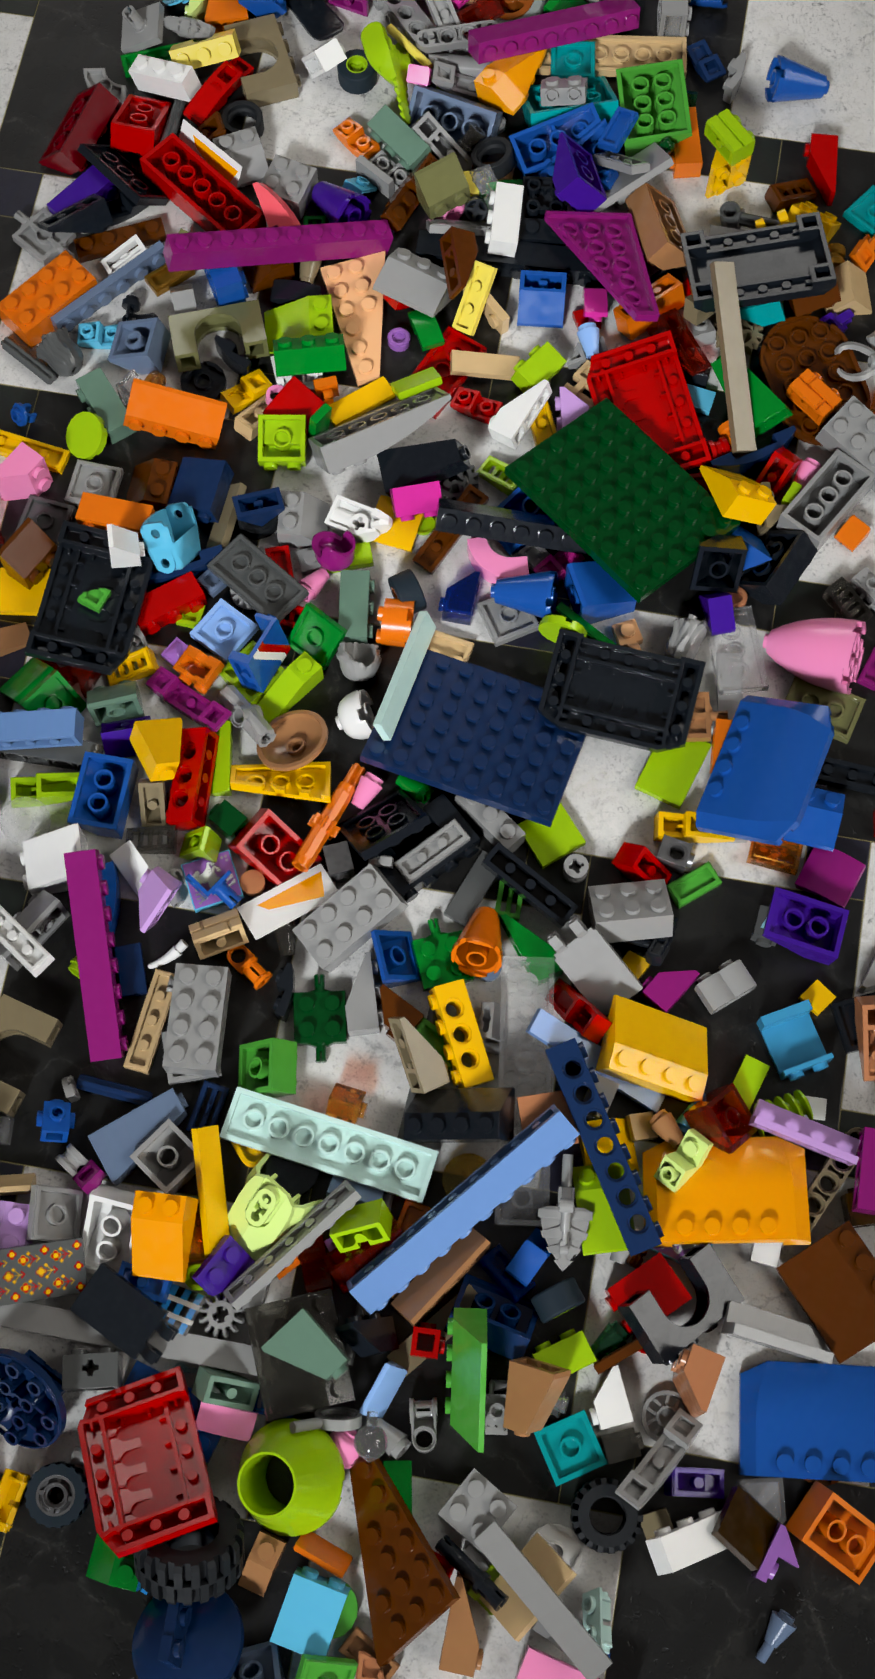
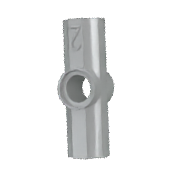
M227 685L223 690H220L217 698L223 707L232 712L230 720L233 726L242 727L259 747H267L268 744L274 741L277 734L263 718V711L259 705H251L234 685Z

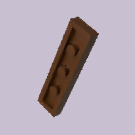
M159 217L73 240L79 261L84 263L108 256L135 234L146 247L154 245L159 240L165 242L166 233L162 219Z
M469 484L457 501L486 505L489 497ZM434 530L412 559L413 562L433 575L462 535Z

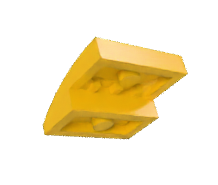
M380 495L376 508L389 515L393 519V524L387 533L381 534L372 542L412 553L418 531H420L424 513L414 515L415 520L401 522L400 517L394 518L391 497Z

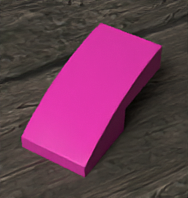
M558 551L554 556L552 554L547 556L533 568V571L535 573L557 571L559 582L565 578L567 564L587 562L583 554Z

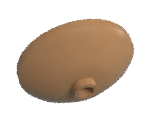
M294 710L284 713L269 723L277 734L274 741L268 744L267 747H259L257 745V754L261 762L272 770L291 771L302 768L317 758L324 749L328 740V727L319 714L310 710Z

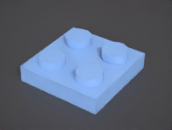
M220 598L193 628L190 636L227 664L229 662L228 656L232 650L239 652L259 630V627Z

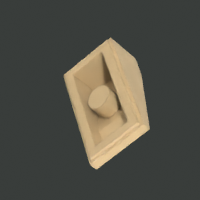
M266 394L235 417L234 430L249 441L258 436V415H264L262 412L268 406L265 401Z

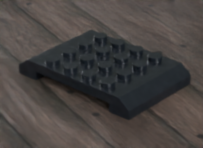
M820 212L796 215V222L706 237L703 230L680 233V242L694 308L705 313L715 312L710 264L714 261L734 262L739 307L824 295L836 286L837 278Z

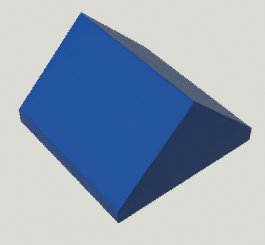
M371 931L382 984L388 988L421 981L412 947L413 938L411 931Z

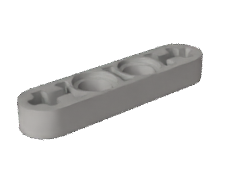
M485 20L423 29L416 35V48L423 54L468 48V39L463 37L465 32L498 23L494 20ZM443 35H451L453 40L451 42H444L441 37ZM427 39L428 44H424L422 40Z

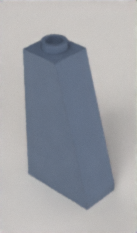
M171 1088L88 1135L95 1152L114 1185L121 1184L138 1167L129 1156L168 1118L178 1126L188 1116L185 1108L189 1105L182 1092L177 1094Z

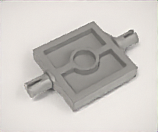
M43 207L37 214L27 217L18 210L14 214V218L22 225L12 235L13 241L44 266L65 250L75 257V254L69 251L67 247L74 241L73 239H77L76 233L48 232L38 227L37 223L53 215L51 212Z

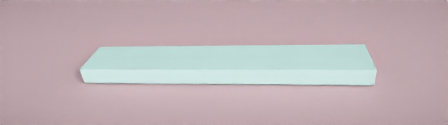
M419 611L373 722V726L383 741H391L435 632L436 626L427 611Z

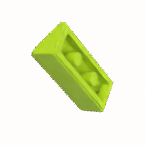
M226 721L215 732L219 735V743L210 796H232L230 774L233 725L231 721Z

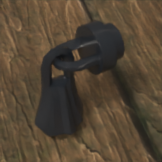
M127 295L122 301V308L126 310L122 321H130L132 318L138 320L158 316L155 313L133 314L134 312H139L141 306L139 298L134 295Z

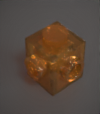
M336 1083L329 1096L325 1115L357 1124L359 1118L364 1119L368 1103L364 1102L366 1092Z

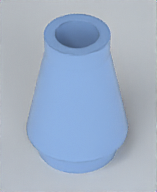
M594 322L580 325L577 336L585 352L586 359L591 360V356L599 354V328Z

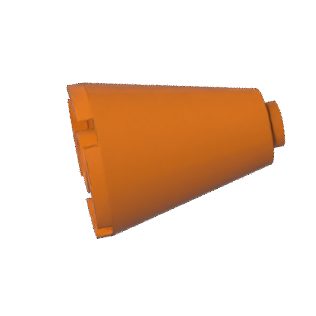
M482 906L474 911L452 947L451 960L459 965L458 969L462 973L474 977H487V973L494 971L495 974L502 966L503 952L499 914L491 907Z

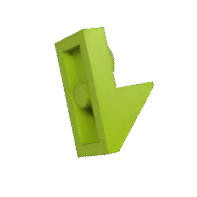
M208 826L185 833L179 857L185 860L200 857L215 863L222 839Z

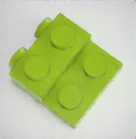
M258 415L259 466H263V469L267 471L278 470V466H287V470L299 471L301 466H307L306 415Z

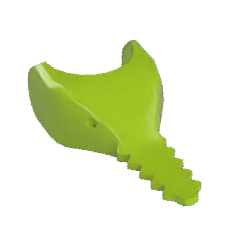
M371 22L361 32L364 53L374 70L395 87L396 99L399 102L398 107L401 110L400 115L408 125L410 124L411 117L409 115L408 83L406 79L409 64H414L413 57L399 43L392 44L391 38L387 36L386 29L381 23Z

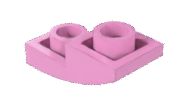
M201 1401L196 1424L200 1431L249 1442L258 1413L203 1403Z

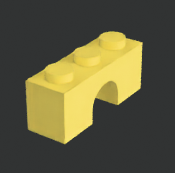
M235 28L215 33L212 37L203 41L194 42L189 40L174 44L169 50L172 62L189 65L193 69L238 58L241 53Z

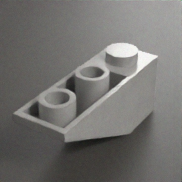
M366 952L345 1005L349 1037L380 1033L379 1025H384L383 1010H377L376 1000H381L380 984L374 985L373 976L378 975L377 959L372 960L370 952Z

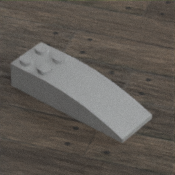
M434 387L308 438L316 464L328 474L337 475L344 472L348 466H359L366 463L368 458L395 445L432 418L452 399L451 394L438 387Z

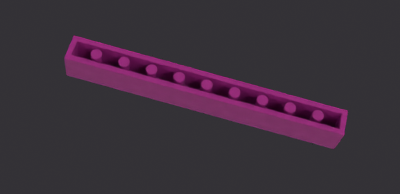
M387 219L167 234L163 255L169 272L359 258L386 251L387 256L393 241V235Z

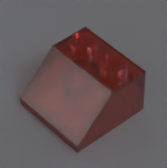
M733 1082L710 1091L703 1097L702 1101H698L683 1114L691 1128H694L711 1141L714 1147L728 1154L737 1150L759 1130L749 1125L752 1114Z

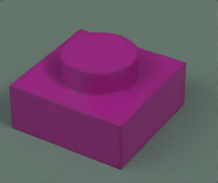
M91 1159L72 1179L88 1195L102 1183V1180L107 1175Z

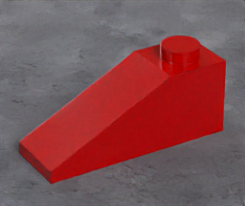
M811 133L809 143L805 142L803 157H807L806 167L826 205L832 206L836 193L838 135Z

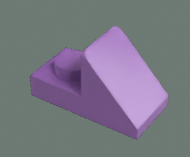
M779 1523L776 1526L758 1570L753 1571L751 1574L764 1583L767 1582L768 1578L771 1580L774 1578L779 1564L776 1563L778 1558L799 1568L787 1528Z

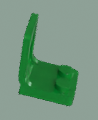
M37 658L30 659L0 688V692L5 697L16 702L26 711H34L42 707L61 709L63 706H72L81 713L87 706L86 702L57 670Z

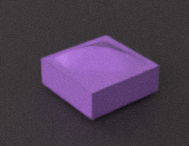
M176 637L161 653V657L174 666L188 645Z

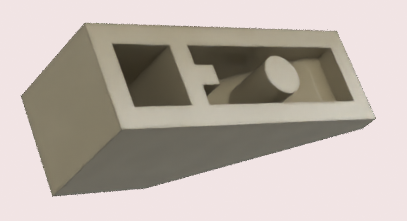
M389 1017L390 1028L411 1092L425 1094L449 1083V1069L443 1057L405 1017Z

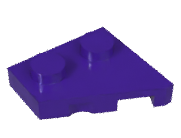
M224 1235L193 1274L192 1278L208 1295L215 1296L223 1292L255 1261L231 1235Z

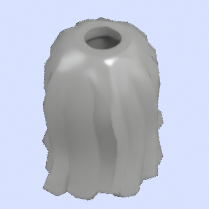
M689 614L687 620L684 618L674 620L673 631L665 647V656L681 659V656L694 659L706 636L707 623L704 620L698 621L697 617L693 614Z

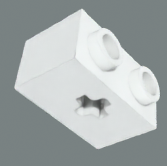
M336 38L301 58L312 79L347 59L344 46Z

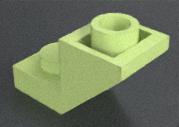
M694 1128L688 1129L678 1149L664 1156L654 1177L672 1192H677L702 1166L713 1143Z

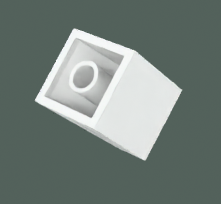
M78 823L22 842L23 851H20V861L22 866L26 868V874L22 876L25 890L28 889L32 896L40 893L43 889L50 894L68 891L64 853L89 850L87 837Z

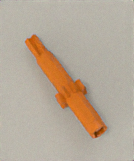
M352 764L343 781L338 784L332 793L331 803H326L321 813L317 812L310 818L307 825L312 828L292 861V865L296 869L308 872L327 839L331 841L332 838H336L341 829L336 825L351 801L361 775L363 776L366 771L360 764Z

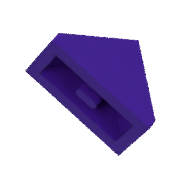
M712 592L699 595L698 598L711 636L735 632L732 594Z

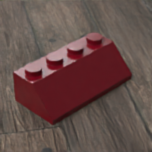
M97 83L78 93L39 163L68 175L78 171L82 172L87 167L88 161L77 151L80 144H97L98 139L107 131L106 124L115 116L117 112L115 108L119 100L101 83Z

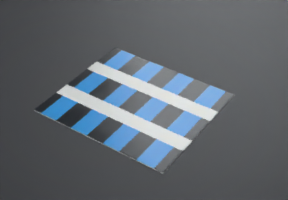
M172 1284L166 1304L155 1302L169 1312L165 1320L179 1330V1334L187 1336L200 1312L199 1308L203 1306L207 1297Z

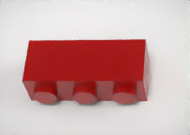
M192 571L146 593L138 621V626L144 636L155 634L162 627L176 623L182 619V613L184 615L189 612L196 613L204 605H207L205 594Z

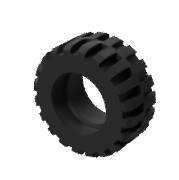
M214 1496L218 1522L134 1553L135 1575L141 1583V1587L147 1593H152V1596L160 1601L166 1599L168 1604L176 1605L179 1602L187 1606L192 1605V1602L200 1601V1604L208 1602L209 1598L213 1596L217 1598L223 1595L225 1588L229 1590L235 1584L236 1579L240 1577L245 1563L244 1525L238 1512L224 1500L219 1501L218 1497ZM187 1545L203 1546L202 1548L190 1551L175 1550Z

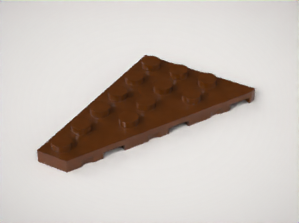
M367 1449L357 1459L354 1466L350 1468V1476L376 1662L381 1667L386 1666L458 1601L460 1596L375 1450Z

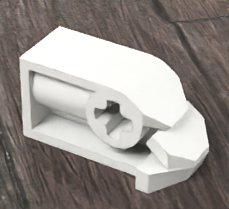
M337 495L324 523L332 530L341 534L348 530L356 540L367 543L374 541L381 534L387 533L392 527L393 519L377 508H371Z

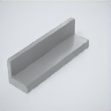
M728 1301L721 1333L816 1363L832 1364L834 1353L824 1350L825 1342L814 1326L742 1303Z

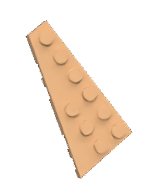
M386 251L320 268L327 294H331L333 312L340 334H343L344 346L358 387L380 378L384 298L382 293L373 290V285L385 264Z

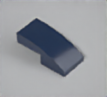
M705 39L687 46L689 62L706 83L726 75L727 72L717 53L712 54Z

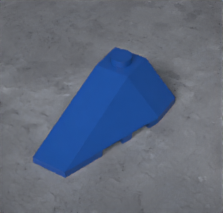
M593 102L509 136V141L516 157V164L524 176L545 169L555 161L558 138L562 131L575 142H579L601 124Z

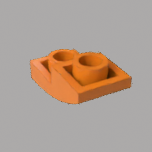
M350 117L333 129L336 137L357 158L363 155L369 160L380 151L379 143L364 133L363 126Z

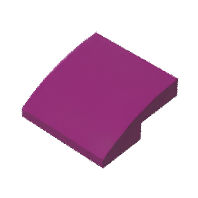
M813 848L795 882V886L797 889L819 896L822 902L845 909L866 865L837 849H834L832 852Z

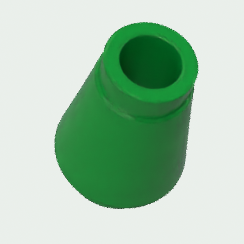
M399 775L396 779V785L417 803L425 804L434 792L433 786Z

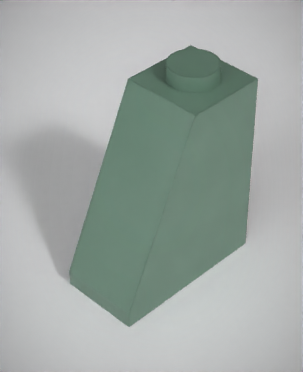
M303 1308L261 1347L265 1353L325 1380L339 1379L349 1369L346 1364L351 1361L311 1314Z

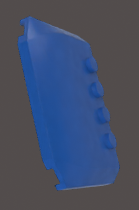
M752 695L742 699L696 810V828L701 832L780 846L783 843L781 839L790 830L794 832L800 826L834 738L830 708L825 705Z
M766 1361L740 1373L738 1475L875 1483V1367Z

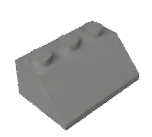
M400 247L388 256L373 285V290L432 318L452 300L449 299L444 267H440L429 259L421 258L411 253L408 249Z
M43 889L40 893L34 894L28 901V906L22 912L16 913L13 918L43 945L70 914L60 900ZM0 942V957L18 971L23 965Z

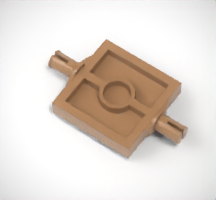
M698 692L686 742L711 741L713 721H716V718L728 719V710L713 711L710 705L709 692Z

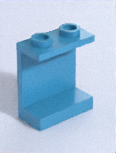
M809 999L764 1015L756 1022L781 1080L789 1078L790 1081H794L805 1076L804 1072L813 1069L814 1072L829 1067L828 1063L834 1058L832 1053H826L809 1013L813 1008Z

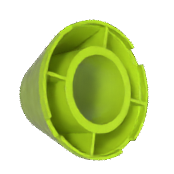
M286 1418L265 1425L251 1437L240 1459L237 1489L242 1504L259 1525L272 1533L294 1537L317 1530L333 1516L342 1499L340 1496L343 1481L345 1480L343 1460L336 1444L324 1430L315 1429L293 1434L290 1431L289 1425L293 1421H299V1419ZM273 1456L283 1460L293 1476L294 1489L288 1505L277 1501L267 1486L266 1471Z

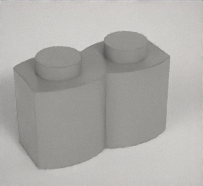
M729 959L718 967L719 972L713 975L707 972L697 979L698 984L694 990L711 1015L745 996L757 986L740 959L735 962Z

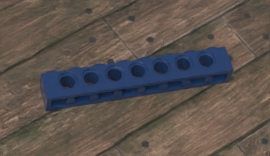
M573 1038L546 1049L547 1058L630 1256L632 1257L662 1244L660 1238L664 1236L658 1220L653 1222L649 1212L653 1210L647 1194L642 1196L638 1186L642 1184L637 1170H631L627 1160L631 1159L626 1144L620 1145L616 1134L620 1133L615 1118L609 1119L605 1109L610 1106L604 1092L599 1094L596 1089L595 1083L599 1082L594 1068H588L584 1058L588 1057L583 1042L577 1043L576 1039ZM574 1061L580 1065L581 1072L577 1076H569L566 1073L565 1066L569 1062ZM580 1087L589 1088L592 1093L590 1100L586 1102L579 1101L576 1098L577 1089ZM591 1112L599 1113L602 1117V1124L595 1128L589 1126L586 1121L587 1115ZM607 1137L612 1141L613 1148L609 1153H602L598 1150L597 1142L600 1138ZM619 1163L622 1165L624 1173L621 1178L613 1179L609 1176L608 1167L610 1164ZM625 1188L632 1190L635 1196L634 1201L629 1205H624L619 1200V1193ZM636 1214L642 1215L645 1219V1226L639 1231H635L630 1227V1219Z

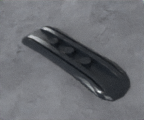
M286 0V5L314 40H328L342 32L344 28L343 21L324 0Z

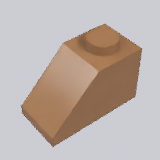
M261 1530L247 1558L238 1585L264 1597L288 1541L265 1530Z

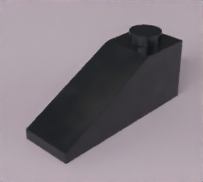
M92 194L37 223L39 228L48 232L96 234L106 231L108 226L114 224L105 198L96 194Z

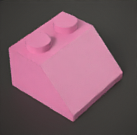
M23 442L0 464V498L3 501L28 499L30 494L40 496L42 492H46L53 482L44 457Z

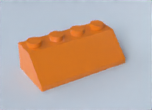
M134 378L123 426H127L134 431L150 432L157 437L173 438L180 443L196 444L203 449H216L228 403Z

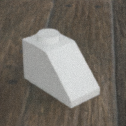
M107 524L111 567L141 566L140 557H145L144 542H139L138 533L113 524Z
M618 1365L612 1366L609 1369L592 1401L593 1408L589 1409L593 1426L598 1425L599 1430L634 1421Z

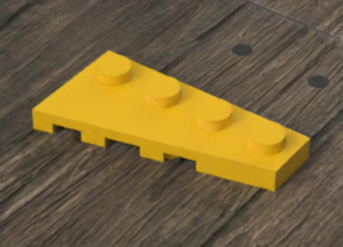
M331 761L311 762L302 768L291 771L272 770L264 764L231 765V790L331 803Z

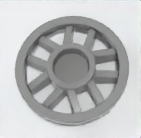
M658 1391L652 1394L642 1407L641 1421L643 1428L648 1436L656 1442L659 1438L655 1435L665 1428L677 1412L680 1401L682 1402L679 1393L675 1391ZM666 1395L664 1406L656 1397ZM670 1395L677 1398L674 1407L668 1406ZM651 1401L659 1406L657 1412L648 1407ZM646 1410L655 1416V1418L646 1422ZM657 1421L659 1427L651 1432L647 1425Z

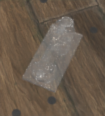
M490 164L471 170L470 174L473 178V183L476 184L481 196L484 198L488 211L492 210L493 205H489L490 191H495L498 180Z

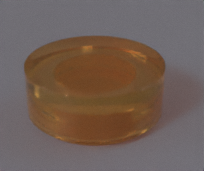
M153 371L147 375L144 381L165 386L166 377L159 371Z

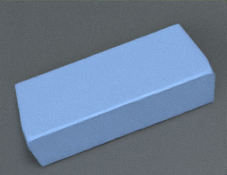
M392 1360L386 1362L363 1402L359 1413L376 1419L383 1418L402 1384L407 1370Z

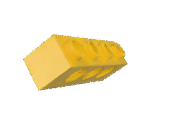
M464 979L433 987L429 991L430 995L427 997L428 1004L431 1010H435L437 1017L435 1021L436 1030L439 1035H443L445 1043L443 1045V1053L446 1060L451 1062L453 1070L450 1074L454 1086H458V1088H472L493 1081L494 1076ZM446 1005L455 1007L457 1012L455 1017L447 1014ZM455 1029L462 1031L464 1034L463 1042H459L454 1038L453 1033ZM463 1054L471 1058V1067L463 1065L461 1061Z

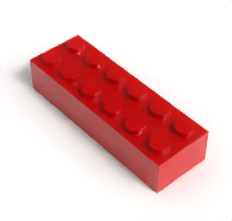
M171 133L140 158L143 175L204 231L267 227L263 211L174 133Z

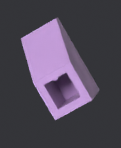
M559 387V396H555V411H560V417H556L557 431L589 410V406L565 387Z

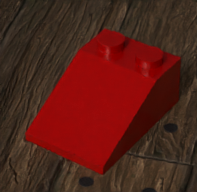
M129 94L111 121L110 148L118 149L124 153L133 152L144 156L159 144L170 115L172 103Z
M260 808L228 845L243 861L254 870L261 872L276 887L303 873L292 865V861L304 841L269 808ZM319 855L317 856L314 863L311 865L310 869L318 865L323 860Z

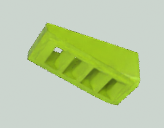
M491 455L476 471L479 477L507 496L518 488L511 479L505 482L508 477L504 474L505 467L509 464ZM493 466L496 467L491 474L488 473Z

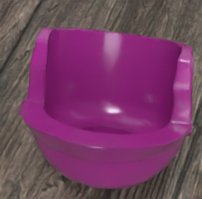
M347 530L343 533L342 537L330 531L318 532L313 536L312 548L316 560L323 568L336 572L344 570L352 564L355 556L356 541L350 531Z

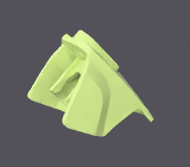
M268 1153L248 1174L244 1188L239 1193L228 1213L230 1235L255 1262L323 1201L320 1199L299 1205L301 1195L298 1193L291 1198L290 1193L275 1181L278 1177L276 1173L271 1177L260 1174V1170L271 1156Z

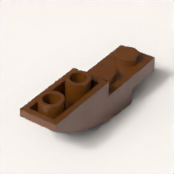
M431 152L421 160L385 205L386 209L380 216L383 220H388L390 228L395 233L402 229L419 204L414 173L437 161Z

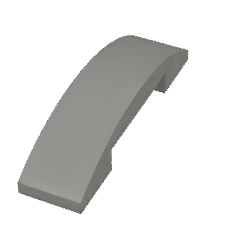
M434 61L432 82L446 92L484 104L478 101L474 84L476 78L455 73L456 66Z
M679 1408L665 1426L663 1434L636 1469L630 1471L616 1489L615 1494L639 1511L658 1491L678 1465L702 1429L703 1424Z

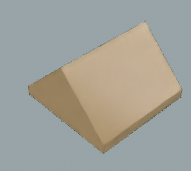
M848 260L835 267L834 270L842 301L835 303L830 308H824L825 315L830 312H836L839 315L849 308L854 315L872 314L866 272Z

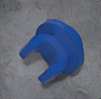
M15 403L11 409V418L13 422L22 427L27 423L35 422L37 413H28L32 406L30 403Z

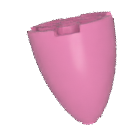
M814 618L792 622L772 629L769 634H765L763 648H766V653L778 665L796 677L815 686L849 695L852 688H849L850 683H856L862 664L865 648L863 647L864 640L861 639V634H866V622L845 618Z

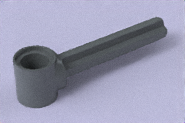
M734 201L725 202L720 207L721 227L740 229L743 226L756 229L755 220L760 218L764 219L766 227L780 224L779 220L745 213V209L740 208L739 204Z

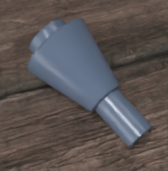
M780 1609L779 1612L772 1610L764 1637L765 1641L755 1656L764 1664L774 1648H777L797 1629L794 1624L795 1618L783 1609Z

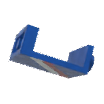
M256 612L254 617L263 634L249 655L232 650L228 660L242 687L264 693L291 647L279 620L271 614L264 615Z

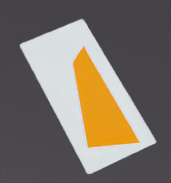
M183 119L179 138L237 188L242 166Z
M318 864L309 869L308 872H303L237 907V910L255 940L321 906L338 889L322 864Z

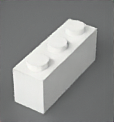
M138 54L128 70L138 90L190 102L202 86L192 66Z
M497 181L495 191H490L489 205H493L492 210H488L486 224L491 225L490 229H486L484 243L488 244V254L515 257L519 237L523 185Z
M714 1507L698 1512L700 1517L693 1520L692 1516L677 1521V1528L671 1530L670 1526H666L654 1531L655 1537L645 1542L658 1576L674 1573L727 1549L711 1534L721 1511L715 1512Z

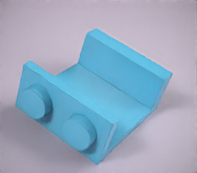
M297 1567L290 1582L270 1642L299 1654L327 1656L351 1588L345 1586L346 1583L339 1578L330 1577L328 1579L320 1576L319 1572L312 1567Z

